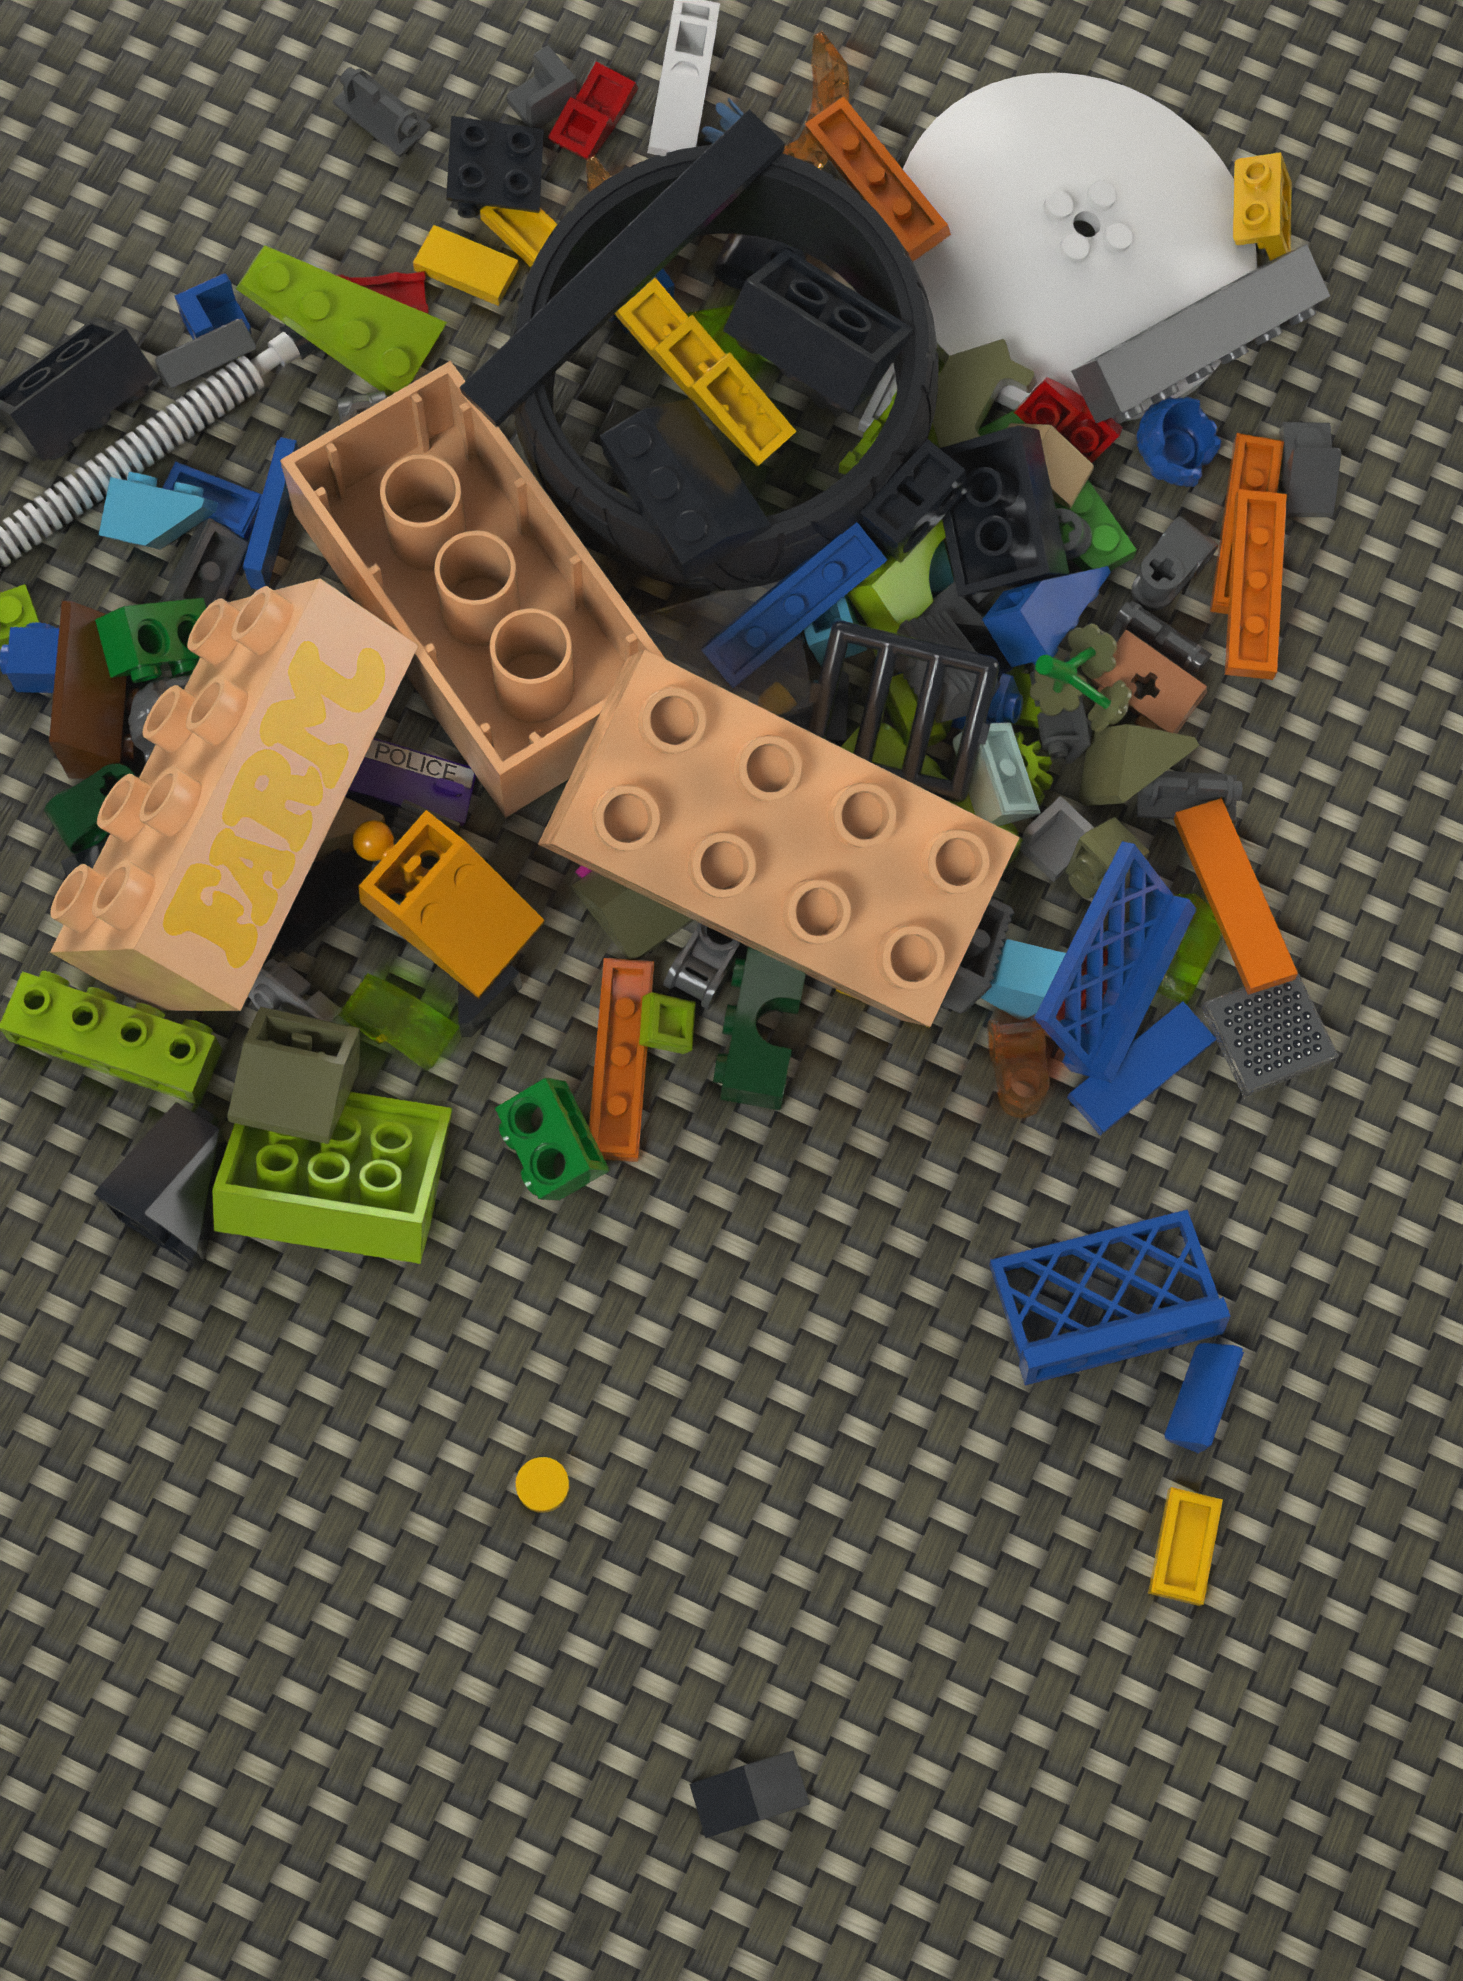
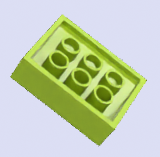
M350 1092L329 1144L235 1123L212 1190L214 1231L421 1264L434 1211L452 1118V1108Z

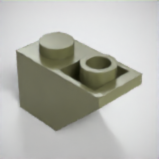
M1115 817L1087 831L1079 838L1065 871L1069 875L1068 879L1072 887L1086 899L1094 898L1122 841L1135 844L1146 859L1150 853ZM1130 868L1125 876V883L1130 880Z

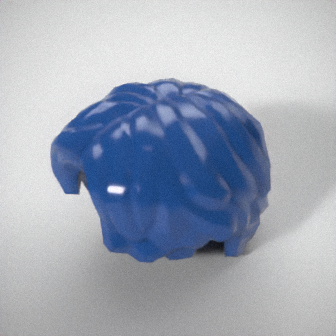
M1188 396L1184 398L1168 397L1165 400L1150 405L1148 410L1145 411L1136 434L1138 442L1136 445L1144 462L1150 468V473L1156 479L1164 480L1176 486L1194 487L1202 476V466L1208 465L1220 449L1221 439L1216 436L1217 426L1215 422L1208 419L1201 409L1200 400Z

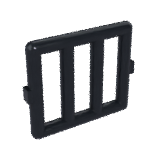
M836 621L830 630L819 681L814 680L812 683L808 702L814 704L807 731L826 740L848 643L878 650L853 754L944 800L955 803L963 802L968 795L980 744H986L991 724L986 719L999 671L997 659L847 621ZM898 655L927 662L902 769L872 761ZM947 667L977 674L951 780L921 773Z

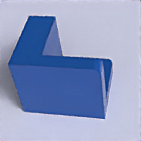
M221 274L174 296L182 322L192 340L241 318L250 335L252 334L250 324L235 299L233 287L227 274Z

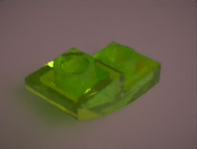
M369 973L363 977L338 1014L355 1028H360L362 1033L380 1045L387 1041L426 1071L434 1067L459 1028L457 1024L421 1000Z

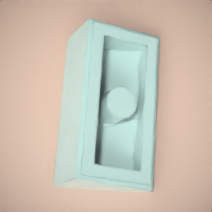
M1011 723L990 724L986 744H980L968 791L976 816L996 826L1024 820L1040 814ZM962 732L953 739L956 756Z

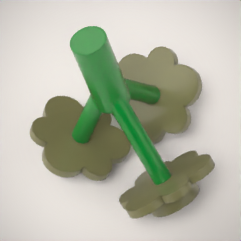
M1091 623L1085 626L1084 629L1075 628L1070 631L1068 642L1073 650L1070 653L1071 659L1064 662L1049 655H1042L1037 659L1034 673L1036 683L1030 688V696L1032 699L1040 701V709L1045 715L1057 716L1063 709L1068 712L1077 710L1080 703L1079 697L1086 695L1095 702V706L1088 714V720L1092 722L1091 729L1099 733L1108 724L1114 725L1124 717L1128 710L1132 691L1126 687L1125 682L1118 680L1112 687L1107 686L1099 692L1087 684L1086 679L1082 675L1077 674L1076 668L1082 665V670L1086 676L1091 679H1098L1104 672H1110L1116 667V660L1112 656L1117 651L1115 639L1108 633H1101L1099 627Z

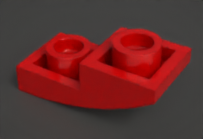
M1046 377L1014 411V414L1026 424L1052 425L1091 463L1120 436L1123 429L1112 418L1096 423L1083 396L1049 377Z

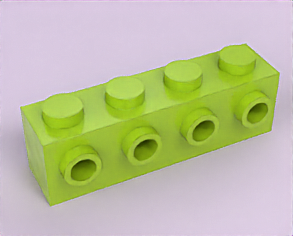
M22 971L0 1022V1030L10 1042L197 1105L201 1104L222 1052V1048L217 1038L212 1035L213 1030L210 1027L190 1019H184L182 1025L164 1019L165 1013L147 1004L136 1003L135 1008L116 1003V996L99 988L88 987L87 992L68 987L70 984L68 980L51 972L41 971L38 977Z

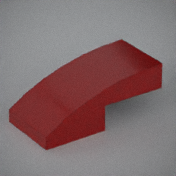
M595 62L576 99L570 97L548 139L590 161L607 140L638 90L636 82Z

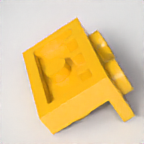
M1281 152L1239 158L1235 161L1234 242L1236 245L1257 243L1259 249H1266L1270 261L1291 251L1292 182Z

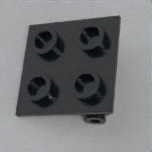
M451 116L446 200L453 201V205L458 210L457 213L460 217H475L476 211L480 210L482 205L539 213L544 129Z

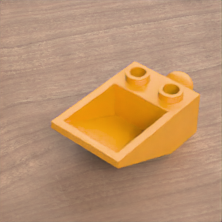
M427 810L395 845L391 829L381 821L369 820L363 822L353 834V847L360 857L368 861L381 860L359 885L360 903L477 998L482 996L544 924L545 920L465 840ZM434 856L438 859V862L432 869H425L421 866V860L424 857ZM393 893H400L405 896V899L398 905L389 896Z

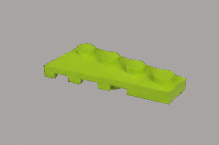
M266 245L258 252L236 287V290L380 392L385 391V395L388 397L412 382L447 322Z

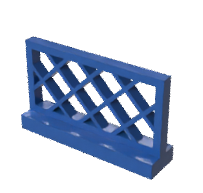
M1121 842L1034 1017L1066 1054L1062 1063L1069 1071L1111 1083L1196 911V907L1189 899L1173 895L1137 846L1132 843ZM1130 868V887L1125 889V876ZM1129 901V922L1124 923L1125 902ZM1109 910L1108 931L1103 933V920ZM1108 945V965L1103 967V946ZM1087 955V974L1081 976V965ZM1086 989V1009L1081 1011V991ZM1065 999V1018L1058 1021L1056 1015Z
M1188 1209L990 1260L989 1264L1020 1359L1019 1369L1024 1385L1224 1334L1231 1317L1224 1297L1219 1298ZM1177 1227L1180 1228L1186 1246L1179 1258L1152 1245L1158 1232ZM1145 1235H1149L1146 1241H1143L1138 1238ZM1123 1242L1140 1251L1129 1271L1102 1258L1110 1244ZM1099 1248L1096 1254L1089 1251L1091 1249ZM1073 1254L1090 1263L1080 1284L1053 1271L1060 1257ZM1188 1254L1193 1266L1184 1262ZM1145 1255L1173 1268L1162 1289L1135 1275ZM1050 1260L1047 1267L1040 1264V1262ZM1024 1267L1041 1277L1030 1297L1009 1286L1005 1271ZM1097 1267L1123 1280L1113 1301L1085 1288ZM1178 1272H1181L1199 1282L1204 1297L1186 1302L1169 1293L1168 1290ZM1047 1280L1074 1293L1063 1314L1036 1301ZM1129 1284L1157 1298L1149 1312L1137 1315L1118 1305ZM1080 1297L1107 1311L1099 1325L1087 1328L1069 1318ZM1162 1301L1170 1305L1169 1307L1159 1309ZM1015 1302L1024 1306L1020 1314H1018ZM1030 1310L1057 1324L1049 1338L1028 1343L1022 1324ZM1113 1314L1121 1318L1119 1320L1109 1322ZM1063 1327L1072 1331L1059 1335Z

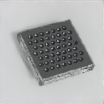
M1299 973L1293 981L1249 995L1245 987H1241L1206 1001L1201 1006L1244 1098L1329 1064L1339 1057Z

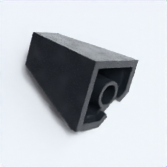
M175 1102L104 1180L94 1195L115 1219L199 1271L205 1262L213 1218L212 1190L224 1157L226 1139L220 1129L217 1128L220 1120L212 1113L194 1104L191 1110H188Z

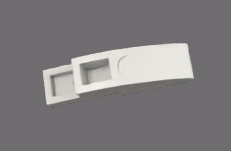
M674 0L647 152L649 154L666 156L668 152L696 147L720 3L707 0Z

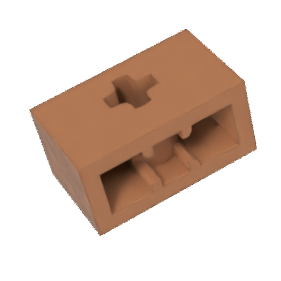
M1125 630L1117 641V651L1112 655L1116 660V667L1110 672H1104L1098 679H1091L1099 692L1107 686L1112 687L1118 680H1122L1126 683V687L1132 691L1128 710L1138 716L1134 724L1176 734L1207 694L1206 685L1128 630ZM1151 679L1155 680V691L1158 694L1156 698L1146 695L1142 700L1138 699L1136 682L1140 681L1143 684H1147Z

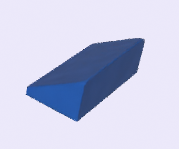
M1201 1343L1195 1347L1164 1434L1167 1441L1198 1454L1212 1445L1244 1354L1243 1348L1236 1345Z

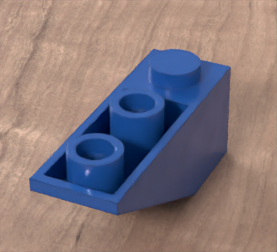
M1108 566L1003 591L982 621L1010 666L1014 667L1031 662L1035 665L1037 659L1042 655L1054 657L1059 650L1058 645L1066 634L1079 623L1078 617L1086 606L1097 598L1100 593L1098 589L1111 571Z

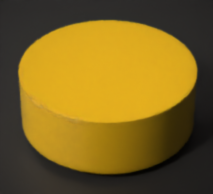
M537 1457L526 1462L516 1477V1491L520 1501L528 1509L539 1513L550 1512L560 1507L566 1500L569 1492V1479L564 1467L556 1460L548 1457Z

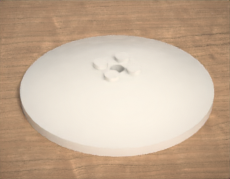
M1036 73L1012 77L989 84L960 99L938 116L921 135L910 152L903 168L905 173L948 224L951 233L949 237L913 262L926 290L933 314L937 349L935 351L938 353V357L946 363L950 355L1004 339L1011 360L1035 373L1037 383L1034 389L1046 377H1049L1083 396L1071 370L1257 268L1256 244L1236 245L1234 242V179L1209 143L1191 125L1159 102L1129 87L1105 79L1068 73ZM1078 220L1088 222L1094 228L1095 236L1085 237L1077 233L1073 222ZM1220 359L1211 363L1214 371L1221 364ZM1213 373L1191 384H1188L1185 378L1176 383L1179 392L1170 397H1186ZM1009 385L1002 388L995 401L1015 410L1030 393ZM1151 398L1141 403L1144 409L1142 413L1127 421L1142 418L1145 411L1153 404Z

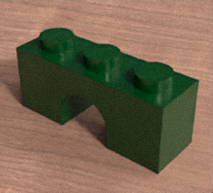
M749 946L746 958L736 956L731 986L739 987L740 994L737 1006L727 1004L722 1034L731 1035L728 1054L718 1052L713 1082L722 1084L720 1100L780 1110L792 1049L767 1043L759 1035L756 1023L761 1017L771 1012L780 1011L798 1014L806 973Z

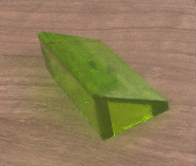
M1195 893L1174 895L1189 899L1196 907V911L1157 989V993L1178 1003L1184 1001L1186 1005H1188L1222 935L1210 905Z

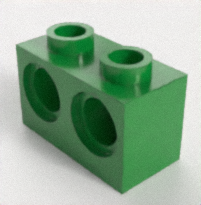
M204 598L128 605L95 619L110 678L131 675L133 683L159 678L162 676V671L171 670L172 676L176 677L192 675L200 657L188 649L187 643L196 621L206 609Z
M544 1078L495 1107L502 1122L499 1124V1132L507 1146L516 1151L523 1166L521 1169L522 1180L527 1189L537 1196L538 1199L560 1201L610 1171L566 1081ZM539 1107L543 1114V1122L541 1127L535 1132L531 1124L533 1112ZM561 1152L565 1158V1169L561 1176L557 1177L553 1169V1162L557 1154Z

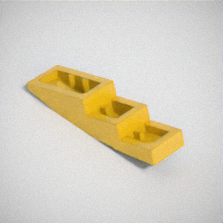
M656 278L650 281L615 313L618 319L684 393L756 466H759L797 432L730 352L725 354L693 315L688 317Z

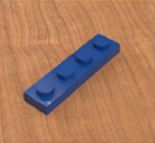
M856 522L843 534H839L829 544L797 566L700 647V649L730 686L734 688L886 562L887 559Z

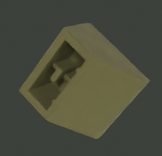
M260 1006L243 1042L228 1111V1122L329 1144L359 1073L360 1028Z

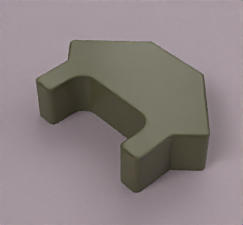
M1004 339L949 356L938 376V394L933 418V426L939 448L979 437L978 431L998 394L1005 386H1015L1026 393H1031L1037 383L1035 373L1011 360Z

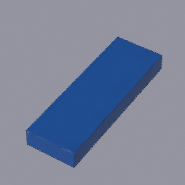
M280 437L276 443L243 564L248 584L252 589L259 590L264 586L269 587L291 506L280 460L299 449L297 440Z
M1183 1001L1131 1043L1112 1083L1089 1077L1070 1092L1067 1098L1101 1136L1214 1044L1216 1037Z

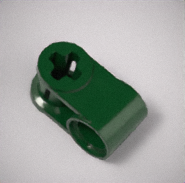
M122 764L106 765L74 787L58 793L46 804L44 808L45 814L70 852L74 854L82 852L101 843L110 835L98 827L97 818L105 798L114 785L127 774L135 776L127 766ZM112 777L114 780L109 782L108 778Z

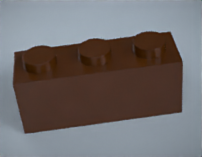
M62 601L49 743L68 779H86L109 764H122L129 768L130 763L137 762L139 748L131 740L128 719L131 714L134 696L141 688L136 687V683H133L131 675L110 678L95 619L106 614L73 601Z

